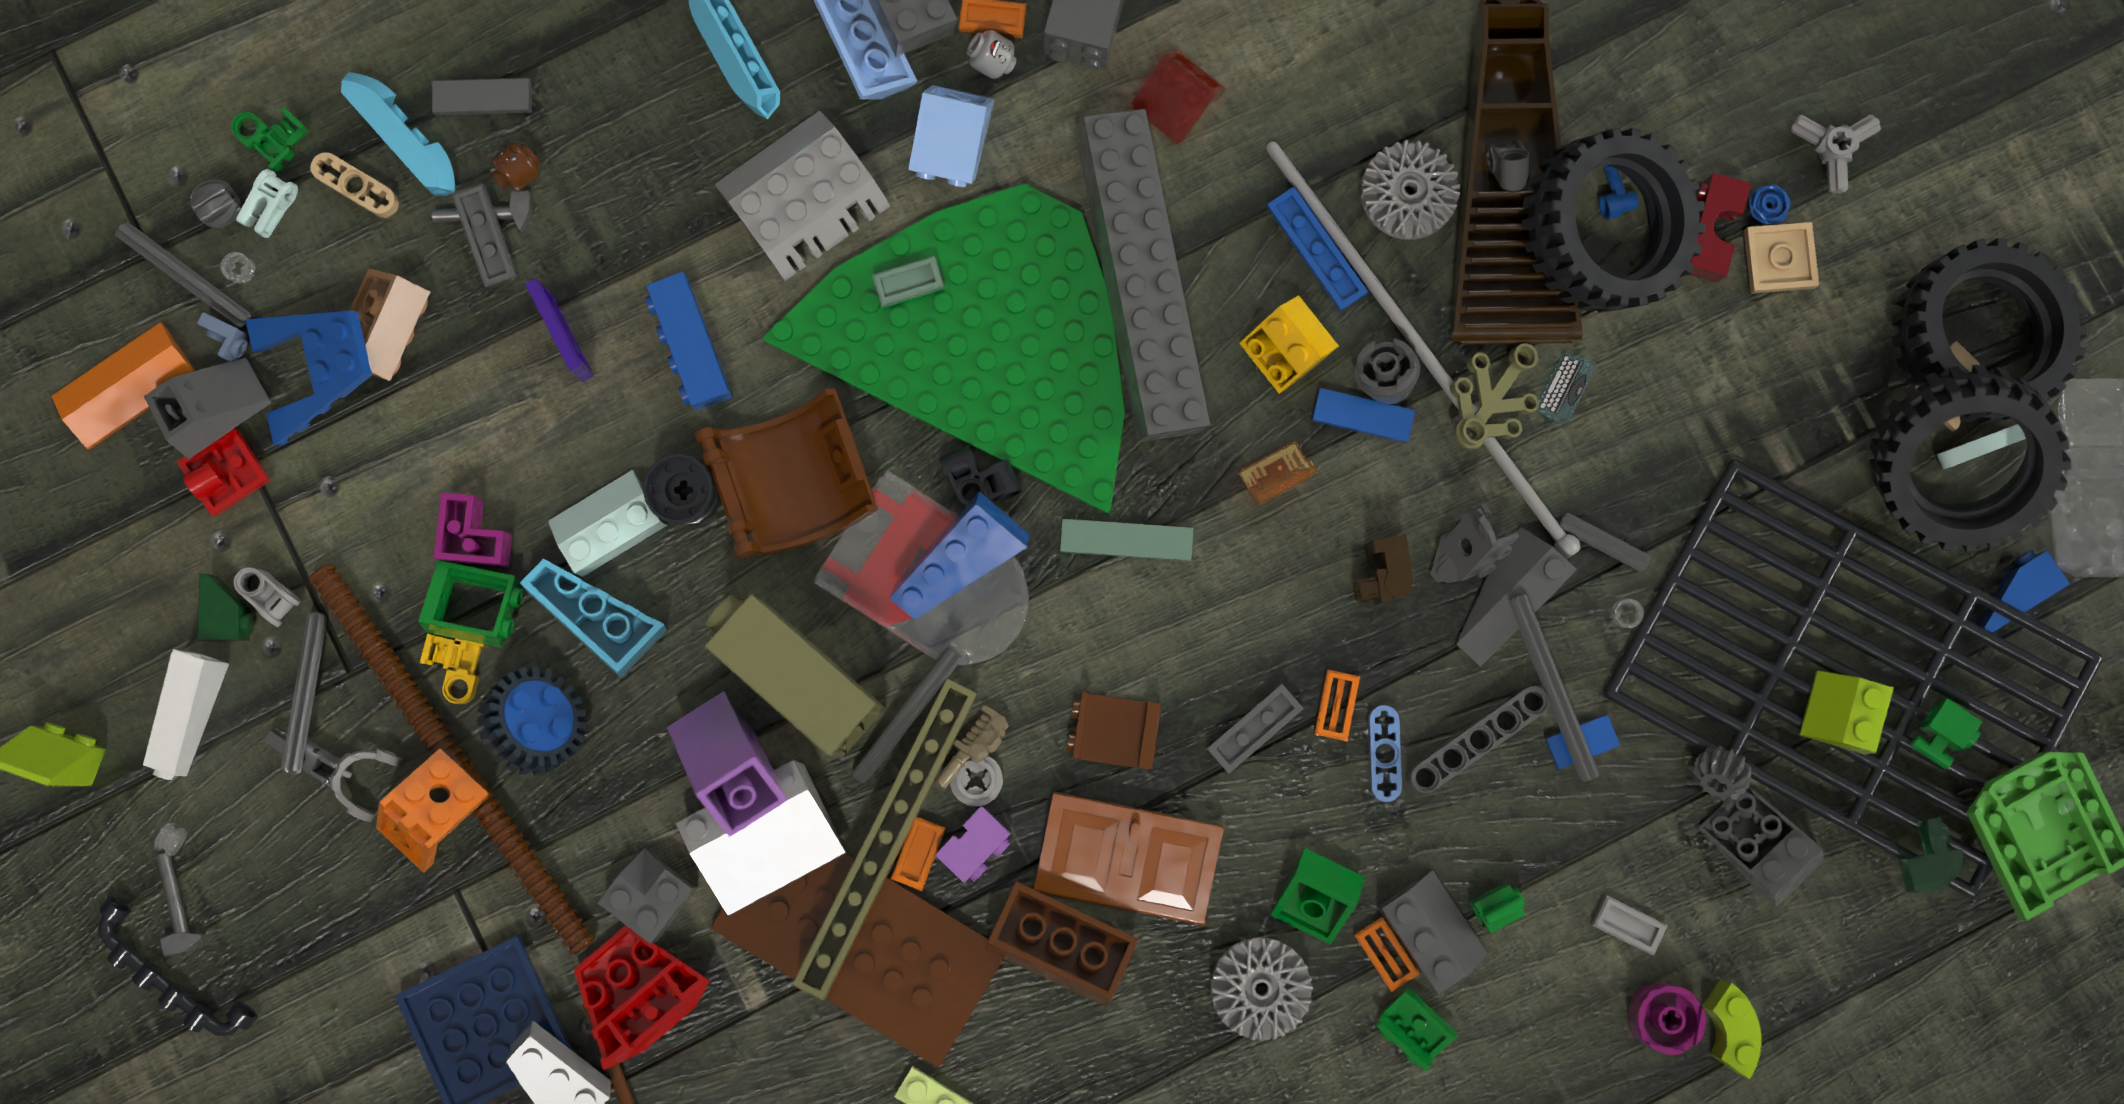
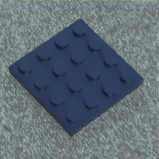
M520 935L395 995L396 1001L443 1104H482L520 1085L521 1082L507 1063L511 1044L532 1021L573 1051Z

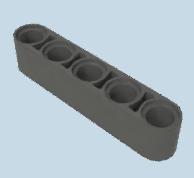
M1537 686L1523 688L1412 765L1406 774L1408 786L1418 793H1430L1541 716L1549 706L1547 693ZM1528 693L1534 694L1538 699V706L1534 711L1528 710L1524 705V698ZM1502 711L1511 717V725L1507 730L1501 729L1497 724V717ZM1476 730L1480 731L1485 738L1484 745L1480 749L1474 748L1470 743V736ZM1449 749L1453 750L1458 756V762L1453 768H1448L1443 762V755ZM1422 768L1427 769L1431 775L1429 785L1424 788L1416 782V774Z

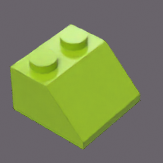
M1816 671L1799 735L1864 755L1876 753L1893 687L1858 677Z

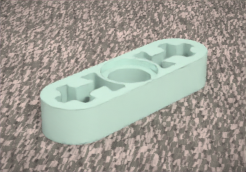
M2017 424L1937 454V457L1944 470L2026 438L2021 427Z

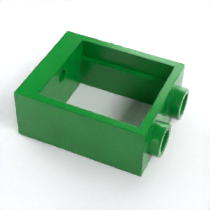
M438 560L418 622L427 633L503 648L505 638L509 639L512 635L514 627L512 615L515 607L519 608L521 605L523 589L517 578L513 575ZM455 582L505 592L493 632L443 622Z

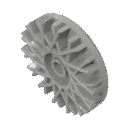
M1405 140L1402 144L1396 142L1390 148L1386 146L1382 152H1378L1375 158L1370 161L1361 182V201L1366 215L1379 230L1395 238L1413 240L1427 237L1437 232L1447 223L1457 207V200L1460 196V192H1458L1460 184H1457L1456 179L1458 172L1453 171L1454 164L1450 165L1447 162L1446 154H1439L1440 149L1433 150L1429 148V143L1421 145L1420 141H1416L1415 144L1408 143V140ZM1404 188L1412 189L1415 194H1407Z
M1257 937L1240 941L1230 947L1220 957L1214 968L1211 978V997L1215 1010L1221 1020L1240 1036L1248 1037L1251 1040L1258 1039L1259 1041H1264V1039L1275 1040L1279 1036L1283 1037L1290 1030H1295L1296 1025L1303 1021V1016L1309 1011L1308 1006L1312 1001L1311 990L1313 991V986L1311 985V976L1307 970L1308 967L1292 948L1278 940ZM1263 982L1267 985V992L1263 995H1258L1255 987L1258 983Z

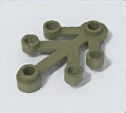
M1527 343L1520 344L1510 351L1508 356L1509 365L1492 389L1488 371L1490 366L1489 357L1481 352L1469 357L1467 367L1470 372L1475 374L1480 407L1475 414L1470 396L1473 391L1472 382L1466 377H1461L1451 383L1450 392L1458 399L1461 420L1455 426L1454 434L1457 442L1463 448L1476 449L1484 443L1486 438L1502 436L1510 440L1522 433V425L1515 418L1505 420L1501 424L1485 423L1492 414L1519 411L1523 415H1528L1538 409L1539 400L1531 393L1519 398L1503 399L1520 372L1529 370L1537 364L1538 353L1532 345ZM1517 354L1522 356L1523 364L1519 362ZM1476 358L1481 361V363H1482V367H1481V368H1478V367L1476 366V364H1475V359H1476ZM1459 383H1461V384L1464 385V387H1465V392H1464V393H1462V392L1459 391V389H1458V384H1459ZM1525 399L1530 402V409L1526 408L1524 404ZM1508 424H1511V425L1513 426V428H1514V433H1513V434H1511V433L1508 431V429H1507ZM1467 428L1472 431V439L1466 433Z

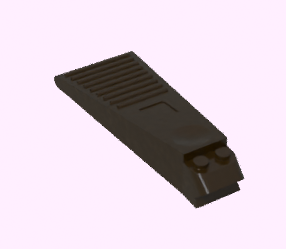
M1480 0L1478 3L1474 31V49L1471 51L1450 341H1460V345L1572 343V340L1582 339L1581 314L1578 308L1579 301L1567 304L1560 299L1562 294L1560 289L1550 291L1544 284L1548 277L1544 272L1536 273L1532 264L1537 262L1534 252L1527 253L1524 243L1530 242L1529 230H1522V220L1528 219L1529 209L1523 208L1524 197L1531 196L1534 189L1529 186L1518 191H1509L1501 188L1493 173L1489 171L1486 161L1487 144L1493 143L1495 146L1513 143L1514 139L1520 138L1523 146L1529 152V175L1531 180L1533 176L1543 174L1539 165L1544 159L1554 157L1553 151L1561 147L1549 43L1548 3H1542L1540 0Z

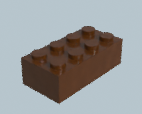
M1016 881L985 950L1107 1007L1114 997L1139 939Z

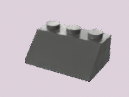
M1430 870L1376 906L1431 990L1437 994L1442 993L1466 977L1488 956L1483 945L1433 870Z

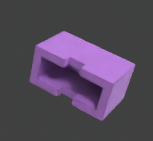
M983 806L963 825L968 831L960 839L954 835L935 855L963 883L969 878L975 882L988 868L984 864L986 859L992 853L998 858L1011 844L1006 839L1011 833Z

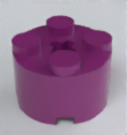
M1664 982L1642 986L1629 1005L1628 1021L1632 1034L1642 1044L1658 1052L1668 1055L1684 1053L1693 1045H1696L1705 1032L1706 1015L1703 1007H1701L1699 1001L1690 991L1682 987ZM1663 1015H1671L1670 1021H1662Z

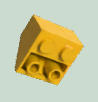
M1299 295L1279 306L1239 343L1279 394L1316 367L1339 347Z

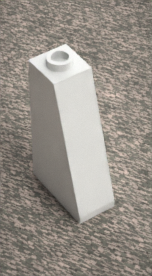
M173 649L143 762L144 766L154 769L153 775L167 780H173L174 776H187L229 663L200 653Z

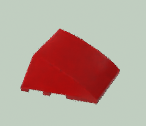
M627 925L574 969L584 1006L588 1009L593 1025L592 1034L594 1039L597 1040L602 1058L600 1061L602 1068L606 1070L648 1049L696 1008L710 982L709 979L654 943L650 944Z

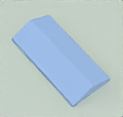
M814 0L860 99H884L916 84V77L905 54L895 57L868 0Z

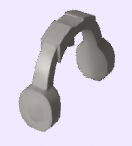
M377 748L376 751L362 750L351 754L346 753L337 762V766L334 772L331 773L330 788L334 791L338 800L347 807L346 812L355 818L367 822H372L375 814L349 801L341 791L340 780L341 776L350 778L352 772L345 769L353 762L364 758L375 759L396 767L400 766L403 760L401 757Z

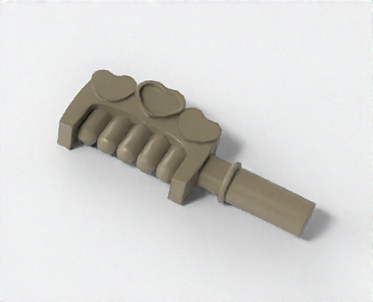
M985 705L981 708L983 714L980 716V720L976 721V726L973 725L971 727V732H967L966 738H963L961 742L956 739L953 743L958 752L955 756H952L951 761L934 781L940 788L945 790L961 768L965 767V763L969 758L979 763L988 756V752L996 751L997 747L1001 745V737L1005 735V730L1009 726L1004 716Z

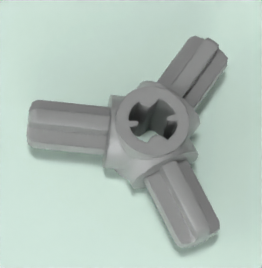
M1799 115L1791 126V132L1815 145L1814 151L1817 152L1818 157L1822 160V164L1827 165L1828 191L1843 193L1848 190L1847 163L1852 161V153L1859 149V143L1878 133L1881 127L1879 119L1873 115L1863 118L1850 127L1848 125L1840 127L1829 125L1827 128L1803 115Z

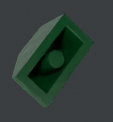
M206 573L199 574L198 640L207 642L250 641V633L254 629V618L250 614V608L218 576Z

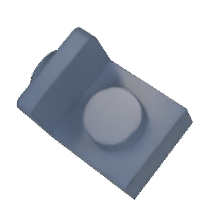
M204 312L202 313L197 324L208 329L205 334L206 336L222 343L218 356L230 362L240 358L247 349L249 334Z

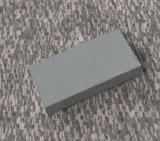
M1604 895L1591 923L1592 926L1653 956L1668 926L1607 895Z

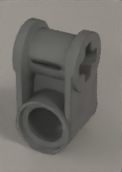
M1514 139L1513 143L1495 146L1493 143L1487 144V166L1499 182L1500 187L1509 191L1527 188L1530 183L1529 152L1523 146L1521 139Z

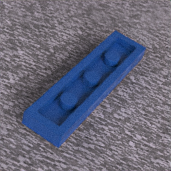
M1292 187L1267 204V210L1339 312H1342L1367 295V289L1295 187Z

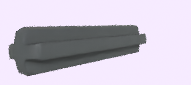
M1565 513L1559 521V525L1567 534L1574 535L1577 539L1638 571H1644L1650 563V555L1570 513Z

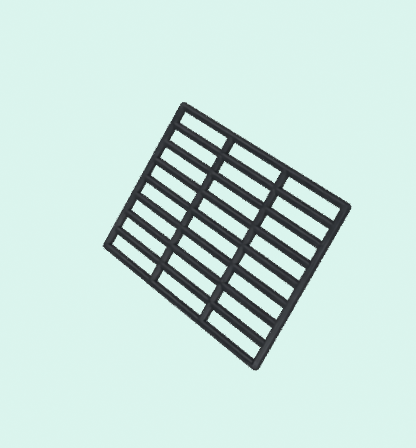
M1734 459L1728 463L1605 687L1603 694L1608 700L1703 752L1707 747L1716 749L1719 746L1619 691L1627 675L1631 674L1735 731L1727 749L1723 748L1724 750L1730 751L1733 749L1734 754L1739 755L1747 739L1837 787L1856 798L1847 815L1745 760V762L1752 765L1751 778L1960 894L1970 899H1975L1979 896L1993 869L1986 851L1985 853L1979 851L1875 794L1880 782L1885 776L1971 823L1966 813L1970 807L1891 765L1896 752L1901 747L1980 791L1986 782L1989 781L1955 761L1945 770L1910 746L1914 739L1906 734L1915 718L1923 722L1930 710L1922 707L1930 689L2039 747L2040 749L2037 754L2041 752H2055L2099 669L2103 656L2092 648ZM1738 475L1842 530L1844 533L1837 546L1833 548L1728 492L1736 476ZM1721 504H1725L1827 559L1828 562L1820 577L1714 521L1713 518ZM1706 531L1813 588L1805 605L1698 549ZM1857 538L1962 594L1964 597L1956 612L1943 607L1848 556L1847 554L1855 539ZM1690 560L1798 617L1789 634L1682 577ZM1840 567L1949 624L1941 640L1938 641L1832 584ZM1675 588L1782 645L1774 662L1772 663L1666 605ZM1825 595L1932 652L1933 655L1925 670L1817 613L1816 611ZM1976 603L2085 660L2086 662L2078 677H2074L1968 620ZM1659 617L1668 620L1767 674L1759 690L1756 691L1651 634ZM1809 624L1918 682L1909 699L1895 691L1892 692L1889 704L1902 710V713L1894 728L1884 723L1881 737L1887 741L1878 757L1873 754L1864 755L1825 743L1871 768L1863 786L1754 727L1764 710L1797 729H1801L1803 716L1770 699L1779 681L1807 697L1810 696L1813 684L1785 670L1794 652L1831 673L1876 682L1802 642L1801 639ZM1961 631L2070 689L2071 691L2063 706L2061 707L1953 649ZM1645 645L1750 702L1751 704L1743 719H1738L1636 663L1635 661L1643 646ZM1945 661L1951 662L2055 718L2047 736L1938 678L1937 676ZM1980 737L1970 747L2009 769L2024 762ZM1868 805L1977 864L1978 867L1970 882L1968 883L1859 823Z

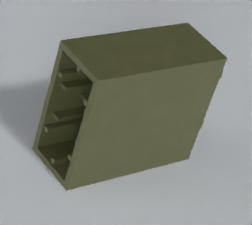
M752 594L745 602L739 601L734 595H730L713 611L705 623V626L715 634L705 647L829 757L843 758L886 710L879 701L770 605Z

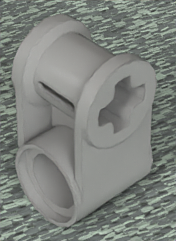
M250 567L243 568L237 572L234 578L236 591L253 605L263 618L276 627L282 624L281 619L294 605L298 606L301 603V600L290 589L279 583L265 570ZM253 575H257L260 584L252 592L249 589L248 582Z

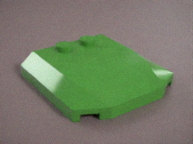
M2041 752L1986 782L1966 812L2019 920L2027 921L2054 906L2053 901L2100 874L2109 875L2124 866V834L2084 753Z

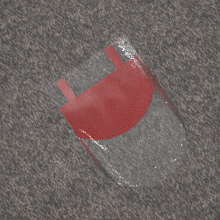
M890 471L882 472L871 489L878 510L844 531L812 583L936 660L947 647L955 649L961 655V661L958 665L979 663L1002 653L1019 635L1028 612L1029 594L1024 577L1025 574L1019 562L1014 556L914 620L889 599L893 587L957 515Z

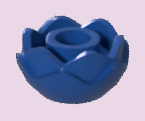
M1777 185L1758 187L1752 193L1749 200V209L1753 218L1766 225H1773L1783 221L1787 217L1791 205L1787 193ZM1766 203H1770L1771 208H1768Z

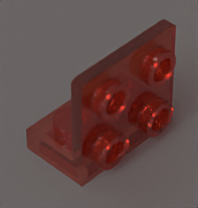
M1175 49L1163 56L1131 102V107L1134 110L1146 109L1148 121L1174 142L1180 144L1187 137L1209 104L1219 99L1226 88L1179 50Z

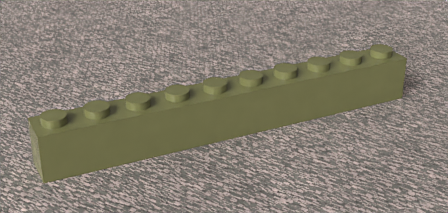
M946 679L793 983L794 986L822 1000L826 999L977 698V693Z

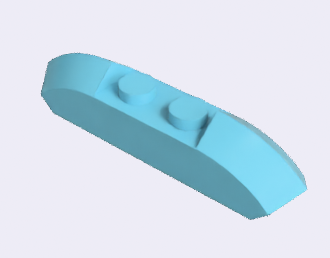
M688 0L693 19L733 91L753 112L768 119L780 105V90L730 1Z
M348 72L342 79L341 93L433 195L447 196L454 193L455 178L453 168L442 146L438 142L427 145L429 141L416 127L411 131L404 122L408 120V117L396 104L393 105L396 94L387 86L371 77Z

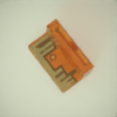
M1293 442L1241 470L1239 475L1258 507L1313 477L1318 471L1312 460L1307 462L1298 444Z

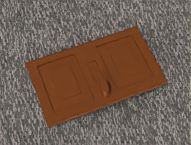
M1053 792L1036 882L1033 884L1032 889L1044 894L1204 926L1206 924L1205 916L1224 826Z

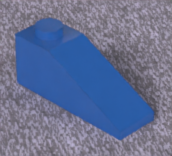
M2031 550L2014 560L2017 566L2007 572L1994 597L2025 613L2070 583L2048 551L2035 554ZM1986 608L1977 625L1993 633L2011 620Z

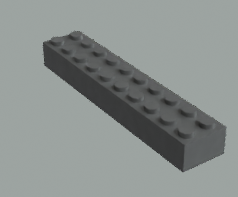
M1146 109L1084 116L1074 130L1137 443L1200 433L1210 426V420Z

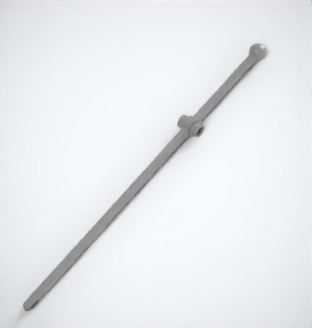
M1269 142L1266 149L1292 186L1295 187L1325 231L1458 409V415L1452 419L1456 426L1461 420L1458 399L1450 392V385L1453 380L1276 142ZM1479 400L1472 404L1474 414L1480 407ZM1486 438L1483 443L1554 539L1556 542L1554 548L1565 559L1580 550L1579 540L1574 535L1564 532L1496 438Z

